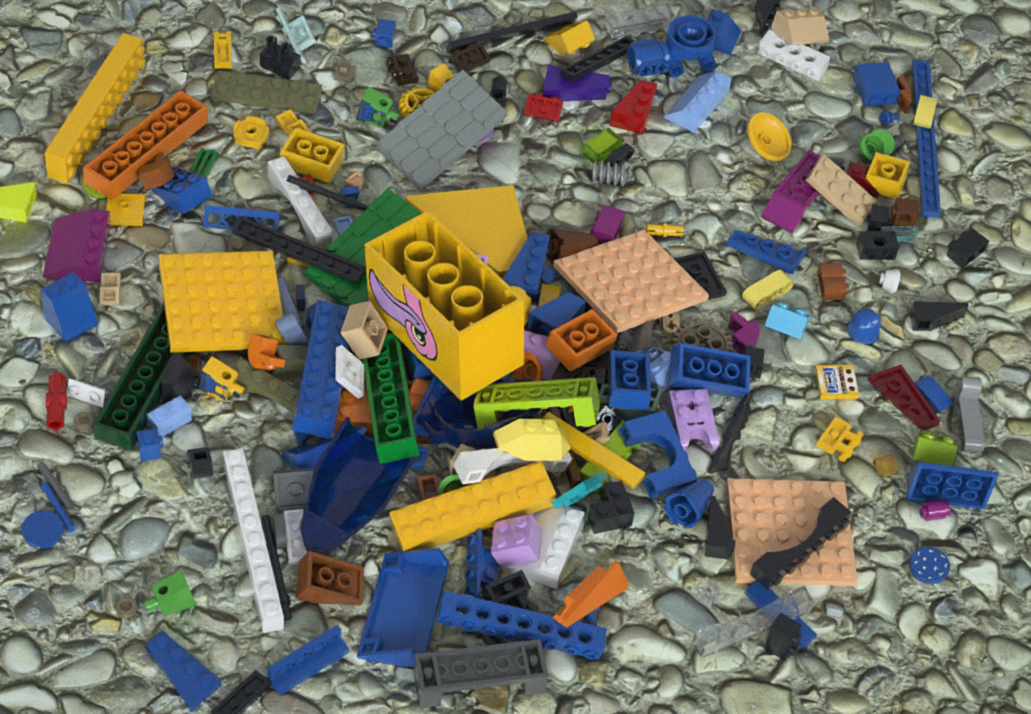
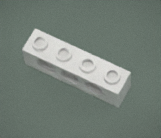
M770 29L760 41L758 54L817 81L820 80L827 70L830 60L829 56L803 44H789Z

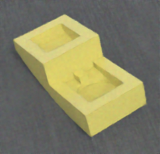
M920 95L913 125L931 128L937 99Z

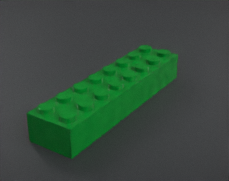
M388 333L385 336L380 354L363 359L375 446L380 464L420 456L401 341L393 333Z

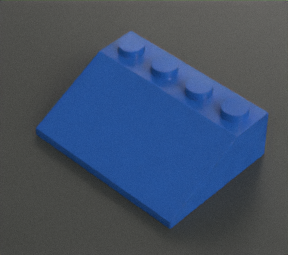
M918 462L910 469L907 478L906 499L917 501L943 499L944 501L947 500L950 505L985 509L998 478V472Z

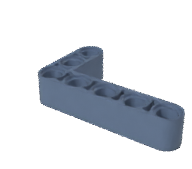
M280 275L277 277L283 316L276 319L275 322L288 345H307L309 335L283 276Z

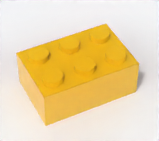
M295 127L281 149L280 157L285 156L294 171L304 175L310 174L313 178L330 183L345 159V144Z

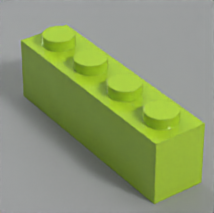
M622 420L610 434V440L603 443L602 446L628 461L632 456V452L638 450L642 443L630 447L625 446L618 431L625 422ZM588 461L580 471L581 483L604 470ZM605 472L608 478L602 482L603 484H608L613 476ZM603 486L593 492L599 494Z

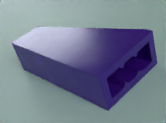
M548 65L542 95L547 98L557 97L561 101L606 100L607 93H611L612 83L609 82L610 75L593 72L571 82L559 75L563 67Z

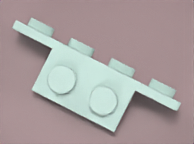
M278 7L276 9L278 12L276 17L280 24L284 26L282 27L284 34L289 37L287 42L294 48L293 52L301 55V61L305 64L307 61L302 51L316 43L308 22L302 15L289 23L286 15Z

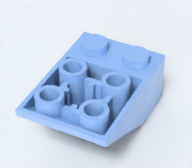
M649 346L647 349L638 351V353H649L651 388L656 389L657 386H663L662 394L670 387L671 352Z

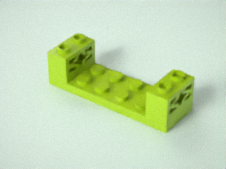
M596 377L489 384L477 391L473 406L478 432L492 433L499 429L503 411L512 409L528 410L530 408L547 409L558 406L562 408L573 406L576 426L590 427L596 425L600 401Z

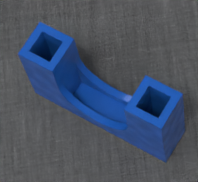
M666 411L625 421L618 430L626 447L644 442H652L661 446L669 457V468L650 473L643 481L650 500L671 494L698 480L696 471L692 468L688 460V454L684 451L680 438L676 434L672 421L667 416Z

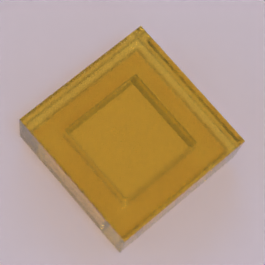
M892 454L873 460V464L881 478L897 474L900 471Z

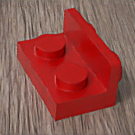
M538 93L529 94L524 116L559 123L563 101L557 97H543V95Z

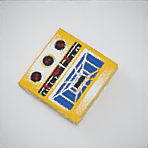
M816 365L815 373L820 400L859 398L853 365Z

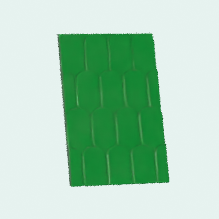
M388 188L350 224L348 229L326 247L325 251L366 267L364 244L422 213ZM308 266L304 271V276L340 305L349 307L350 305L369 301L367 273L358 286L312 266Z

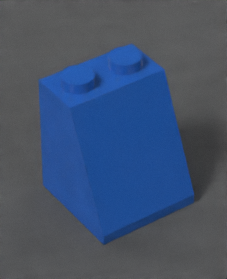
M74 271L41 289L44 319L66 343L99 325L85 283Z
M569 292L531 310L527 331L549 337L552 330L584 314L586 301Z

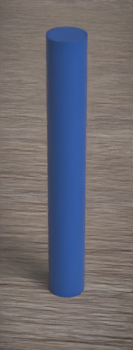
M44 482L41 485L42 490L68 532L75 529L74 524L48 482Z

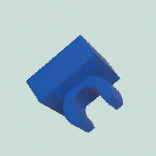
M358 186L340 188L339 192L340 195L353 200L358 199L360 193Z

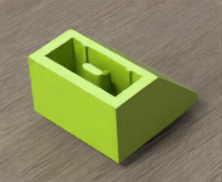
M922 430V433L917 432L913 460L953 466L958 447L953 437L947 435L936 437L933 435V432Z

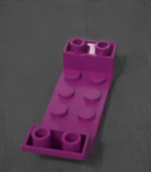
M810 150L807 151L774 191L761 218L791 234L795 232L802 222L805 211L820 194L806 181V178L821 155ZM836 164L838 167H840V168L844 171V169H845L844 167H842V166Z

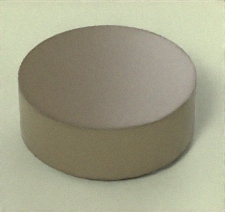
M81 412L75 416L74 423L77 430L88 432L94 428L95 420L91 413Z
M123 597L116 602L115 608L119 617L128 619L136 614L137 604L134 599Z

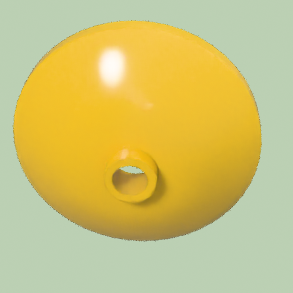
M761 112L755 114L749 120L747 126L748 137L758 154L771 161H781L790 154L792 148L791 137L784 124L778 118L769 113Z

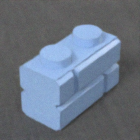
M179 395L172 401L147 413V426L149 429L157 428L158 436L162 435L164 437L192 421L191 407Z

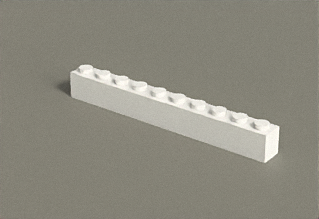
M243 448L223 451L224 470L262 632L283 630L284 616Z

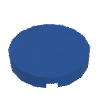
M49 511L32 513L22 523V537L31 547L49 548L60 541L63 533V523L60 517Z

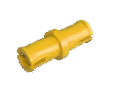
M662 223V225L646 224L647 229H645L649 235H661L662 237H682V232H684L683 225H668L667 223Z

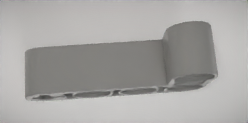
M961 376L955 389L954 402L963 452H983L985 441L978 401L982 389L980 377Z

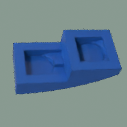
M929 375L915 382V385L924 398L928 400L936 414L954 404L943 388Z

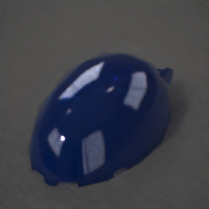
M516 378V379H514V382H503V379H498V380H496L495 382H493V383H491V384L518 383V382H533V381ZM446 392L440 395L438 401H433L430 404L431 412L420 414L417 416L416 422L425 429L433 444L446 442L455 448H459L461 444L477 450L497 446L493 436L494 431L518 419H541L545 409L530 408L528 410L512 409L503 411L500 422L485 424V428L478 429L473 406L477 392L462 401L454 393L448 394Z

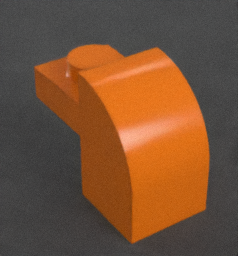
M252 333L248 347L250 364L254 368L271 370L276 367L284 368L286 360L275 356L278 340L269 336Z

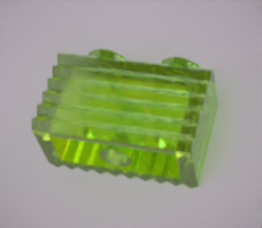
M607 128L595 136V138L585 143L583 156L591 161V163H594V165L595 160L597 165L600 160H603L605 164L607 157L624 144V139L610 128Z

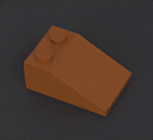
M308 551L298 561L295 598L319 604L361 605L363 603L364 567Z

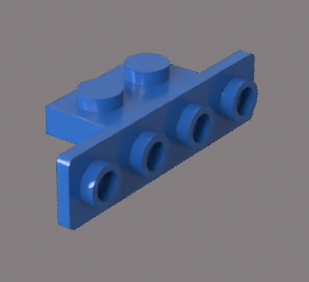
M478 528L473 533H470L466 539L467 564L464 595H471L474 598H480V586L485 587L498 580V563L491 554V549L482 546V529Z

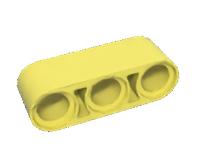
M779 269L748 287L744 291L742 298L755 310H758L787 293L793 287L794 281Z

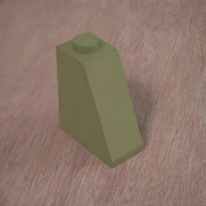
M277 345L275 356L286 360L284 368L276 367L275 369L264 371L283 382L301 377L307 345Z

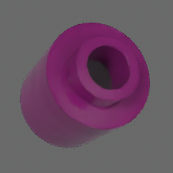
M939 499L923 502L919 512L921 518H924L925 521H933L950 516L951 508L947 500Z

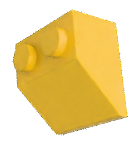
M586 20L568 24L545 36L544 40L560 55L567 54L569 56L576 53L578 48L588 47L590 45L589 42L595 40V37Z
M876 152L866 179L881 196L896 200V198H899L907 179L910 161Z

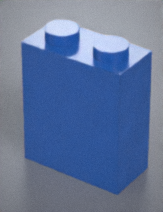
M889 62L858 64L855 66L853 79L864 106L897 103L900 89Z

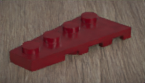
M902 365L869 375L868 381L919 429L928 430L939 426V418Z

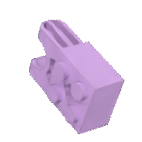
M707 388L669 391L666 404L672 426L680 438L684 451L687 452V446L691 439L701 440L709 451L717 450L719 438Z

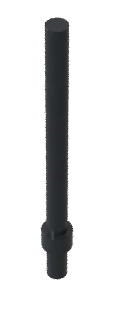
M292 175L287 177V182L300 186L299 188L302 190L313 191L361 211H365L369 206L312 184L310 180L305 178L300 179Z
M269 515L262 516V523L284 620L289 621L292 619L290 596L286 592Z

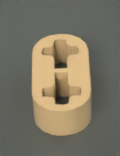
M679 311L671 313L672 318H669V315L661 317L662 333L667 338H673L674 332H677L678 327H680Z

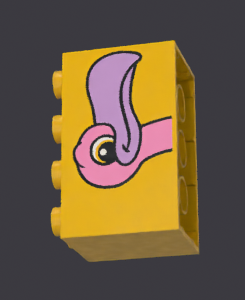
M429 210L364 244L369 301L388 329L461 401L524 365V299Z

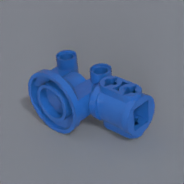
M694 15L680 16L670 23L666 43L663 40L646 39L629 44L627 59L630 71L634 75L650 76L662 74L668 70L672 77H678L684 73L682 59L688 61L698 59L703 71H712L717 65L712 55L716 40V30L704 18Z

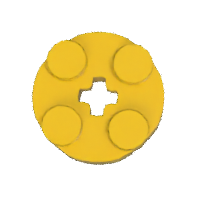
M254 116L246 117V120H238L233 126L234 141L236 144L244 147L259 149L269 138V127H267L263 119Z

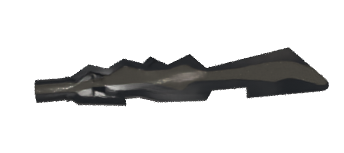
M747 393L744 396V399L734 411L733 415L735 417L730 421L723 435L725 441L722 448L718 447L708 469L709 474L729 468L733 442L741 439V430L745 429V424L748 422V414L751 412L750 402L753 397L751 393Z

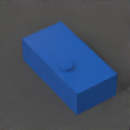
M679 343L671 349L669 386L684 389L707 388L708 393L741 398L749 393L751 356Z

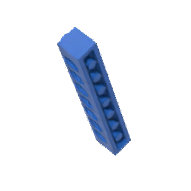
M444 591L437 617V623L445 626L463 628L466 631H476L487 636L502 637L509 641L521 642L540 639L542 647L548 650H558L569 655L575 654L597 660L600 659L604 651L607 628L578 621L569 627H565L555 621L552 615Z

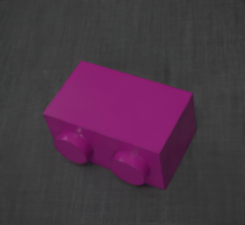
M604 205L602 211L597 212L595 219L597 222L592 224L590 233L597 238L599 245L617 238L623 224L625 211Z

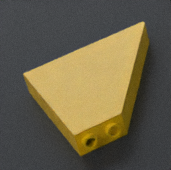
M514 185L406 196L407 203L420 213L429 210L475 254L487 255V265L501 279L504 278L528 239Z

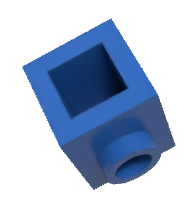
M379 19L377 28L374 27L372 35L375 38V45L392 48L396 35V21Z
M157 428L137 431L141 461L161 458L160 448L164 447L162 435L158 436Z

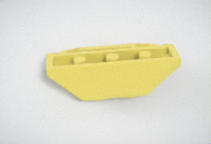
M518 419L493 432L498 450L506 451L525 461H561L571 449L566 432L555 419Z

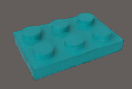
M602 471L583 481L551 503L555 509L561 506L565 509L603 486L602 481L608 477Z

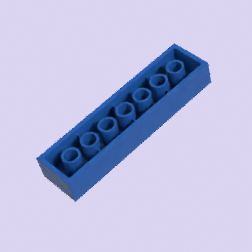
M317 300L312 317L292 425L293 431L331 439L336 423L342 385L335 380L336 347L342 345L347 350L349 344L340 333L349 309L347 306Z

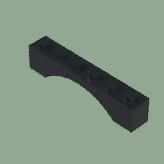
M833 497L820 508L817 526L804 542L788 550L766 552L753 563L750 575L767 590L773 585H779L786 574H792L797 565L805 563L814 551L818 552L827 540H833L839 530H845L850 524L849 519L852 512Z

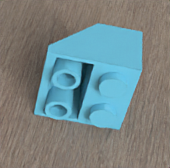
M781 301L773 304L765 326L801 339L811 319V316L807 315L808 311L801 308L791 309L790 304Z

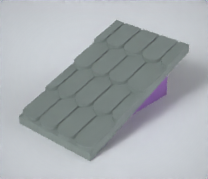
M462 70L446 82L440 90L425 100L423 105L400 121L398 126L383 136L376 144V149L420 192L472 146L493 136L494 127L507 117L508 112Z

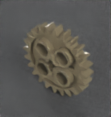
M697 320L696 324L690 321L689 326L684 323L682 328L678 327L677 332H674L671 345L673 348L679 343L733 352V342L730 341V335L726 336V330L720 331V325L714 327V322L708 325L707 320L703 324Z

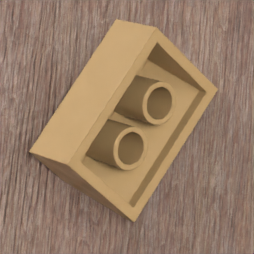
M810 7L809 9H785L776 12L771 30L789 44L802 45L829 42L825 17L819 13L818 9Z

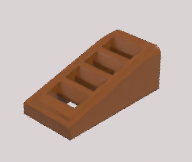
M437 474L417 477L416 482L420 501L438 496L439 483ZM433 484V487L423 488V485ZM435 491L434 494H424V492Z

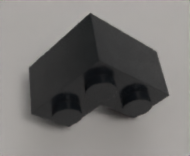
M617 481L604 484L601 493L602 502L590 504L588 520L594 534L631 527L635 512L623 482Z

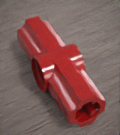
M53 373L49 376L48 393H46L47 427L52 430H60L64 427L65 410H67L66 376L61 373Z

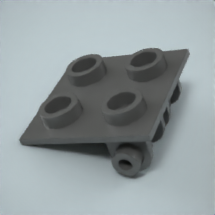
M652 319L634 329L630 328L619 332L617 350L638 352L651 346L654 320Z

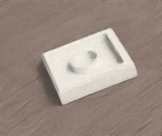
M344 346L336 347L335 380L355 397L361 398L364 396V364Z

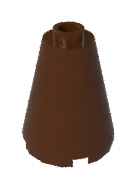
M555 227L546 232V234L550 235L549 253H546V256L551 264H554V260L598 246L597 238L591 233Z

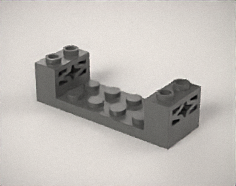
M540 639L414 654L413 674L419 708L441 706L442 693L521 683L524 696L546 692L548 673Z

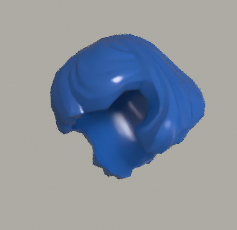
M869 308L858 310L847 323L848 335L857 343L875 344L877 338L880 337L881 317Z

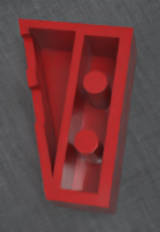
M640 80L612 110L609 126L644 134L655 100L657 84Z

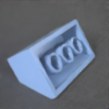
M718 71L699 75L666 113L664 118L695 133L729 93L732 78Z

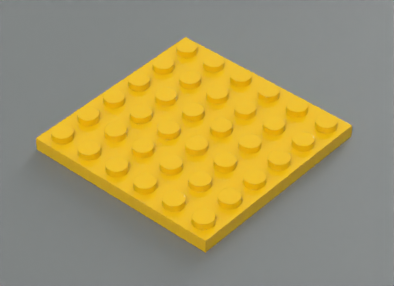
M273 251L159 254L158 261L170 353L247 350L252 333L278 340L277 345H288L275 322L276 319L283 316Z

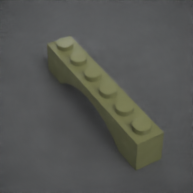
M239 357L230 367L238 373L236 383L245 387L244 393H256L268 397L285 407L293 415L295 414L299 392L297 389L262 369L254 368L250 362L242 357Z

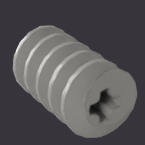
M595 160L592 176L593 182H596L599 177L600 183H603L606 179L607 184H610L613 180L614 186H617L620 181L621 187H624L626 182L628 183L631 165L625 170L624 164L618 168L617 163H614L613 167H611L609 161L604 166L603 160H600L598 165Z

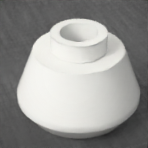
M892 269L881 273L879 284H882L884 290L891 294L897 291L901 275L900 271Z

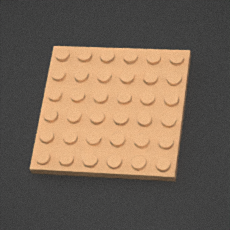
M645 230L583 250L568 257L554 260L553 267L616 333L707 301L709 294Z
M728 478L727 492L730 526L733 532L732 540L736 541L733 552L735 582H757L750 575L752 565L766 552L788 550L804 542L817 526L820 508L833 497L848 508L845 482ZM850 524L845 530H839L833 540H827L818 552L814 551L805 563L797 565L792 574H786L780 584L856 586L857 574Z

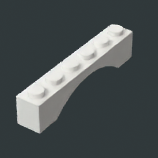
M285 156L268 161V178L275 189L280 190L294 207L310 244L320 249L328 247L332 243V229L308 192L300 189V186L286 181L288 175L297 177Z
M498 448L460 452L453 466L462 484L481 482L485 475L499 467L507 465L527 466L539 461H525L506 451L503 452L498 450ZM567 452L561 461H542L545 470L551 473L564 472L572 458L569 452Z

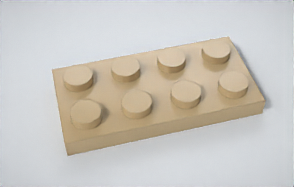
M825 154L819 157L806 178V181L856 226L863 224L872 204L876 201Z

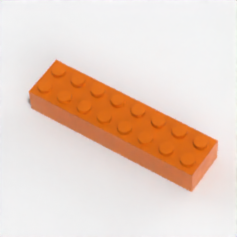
M180 90L84 166V183L113 200L140 178L139 171L141 166L154 163L156 154L164 153L166 157L208 123V106Z

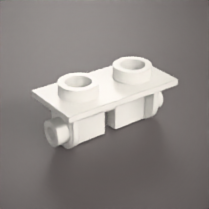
M69 378L67 396L102 408L104 407L105 398L108 399L110 394L107 388L92 386L80 381V379L74 380Z

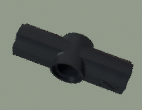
M497 76L492 79L490 97L499 103L501 107L505 108L507 80L503 76Z

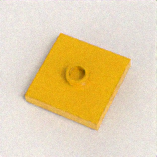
M120 193L113 200L108 198L106 211H110L111 225L143 226L145 194Z

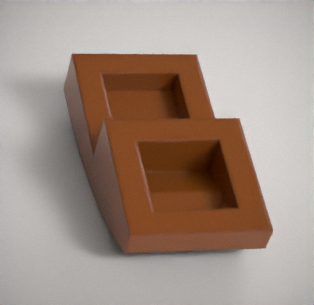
M899 76L896 80L900 89L897 104L904 114H907L912 99L911 90L905 77Z

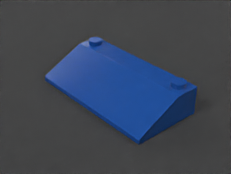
M440 548L385 553L359 645L358 659L399 667H413L414 654L427 652L450 563Z

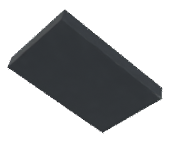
M705 251L674 258L709 294L708 300L726 296L727 291Z

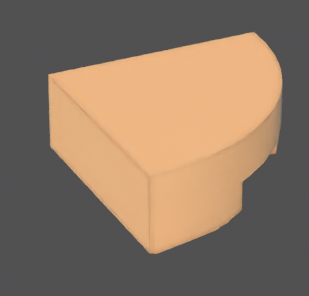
M359 171L353 173L345 180V185L348 187L358 186L361 192L363 188L361 173Z

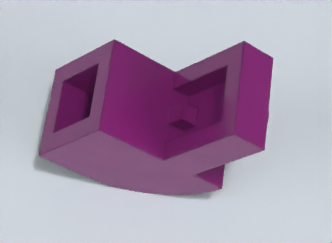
M737 312L733 313L730 316L728 325L734 332L731 340L733 342L732 347L739 354H744L746 346L756 348L760 328L755 320L748 323Z

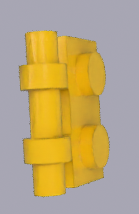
M835 416L817 441L816 446L831 455L839 451L841 453L838 457L839 460L845 462L853 454V449L861 443L863 433L861 431H857L855 434L852 433L853 425ZM844 439L849 441L847 445L842 443Z

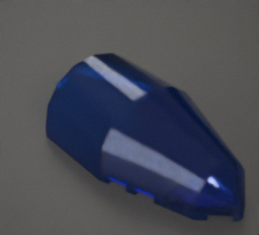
M346 417L314 467L300 525V533L306 552L311 551L317 554H324L336 551L381 514L414 464L416 457L412 456L411 459H401L380 464L375 444L361 435L352 426L350 418Z

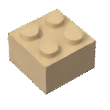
M367 301L349 306L340 333L360 360L380 354L388 327L372 303Z

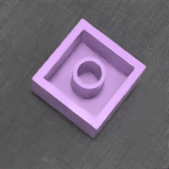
M528 514L494 522L491 554L500 568L538 560L541 528L534 516Z

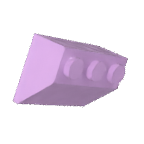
M524 331V352H530L535 355L543 365L544 374L540 381L550 380L560 361L545 346L548 336Z

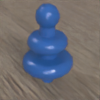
M883 111L879 117L883 125L893 123L894 120L899 119L898 114Z

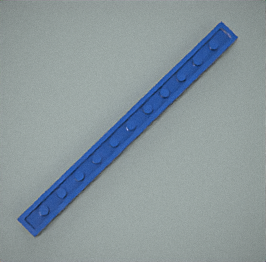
M912 61L915 115L920 95L932 98L930 61ZM933 116L930 129L916 125L921 216L939 218L941 209Z

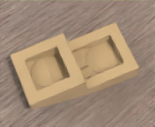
M101 273L100 306H119L121 273Z

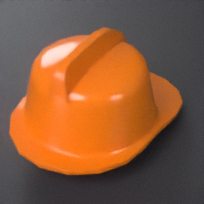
M524 352V365L514 370V383L533 382L542 379L544 374L543 365L535 355L530 352Z

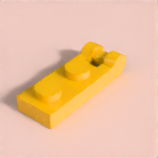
M214 31L215 69L232 68L231 31H226V33Z

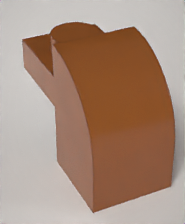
M164 153L156 154L155 162L141 166L139 176L145 190L162 186L175 175L168 158H165Z

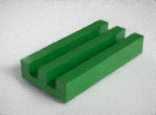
M201 147L189 171L195 173L204 156L196 174L200 175L208 158L211 157L202 175L207 179L218 158V152L214 151L212 153L210 149L205 151V148Z

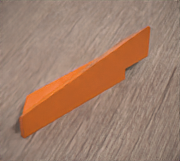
M615 560L606 571L600 566L595 568L566 596L563 601L565 603L564 607L554 615L553 619L563 626L569 627L628 589L629 584L620 563Z

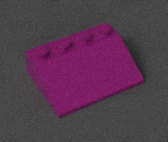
M90 209L56 218L54 220L43 278L60 279L74 271L82 281L100 282L111 228L110 211Z

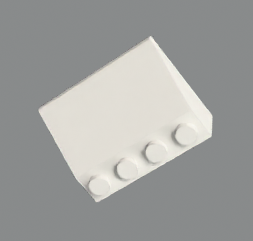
M552 506L532 513L541 528L538 560L503 568L499 567V570L510 574L523 570L528 580L557 589L582 528L585 512L570 507L564 509L562 506L555 509Z

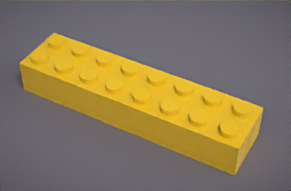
M542 461L391 511L389 512L390 524L401 551L430 549L468 536L478 528L485 530L494 527V522L524 516L553 506L551 502L556 500V492Z

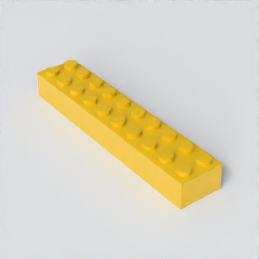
M122 33L45 151L48 178L67 184L71 178H74L77 168L83 164L86 154L90 153L93 143L99 139L100 132L103 128H106L109 118L115 114L116 107L122 103L123 96L129 92L132 82L136 81L139 71L145 66V47L143 46L142 38Z

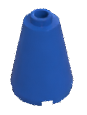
M700 479L669 494L665 499L666 505L664 506L668 518L676 525L678 523L683 525L682 528L694 527L701 519L714 493V487L708 480Z

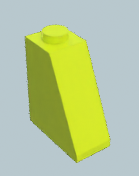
M31 182L0 187V218L27 222L37 197L36 183Z

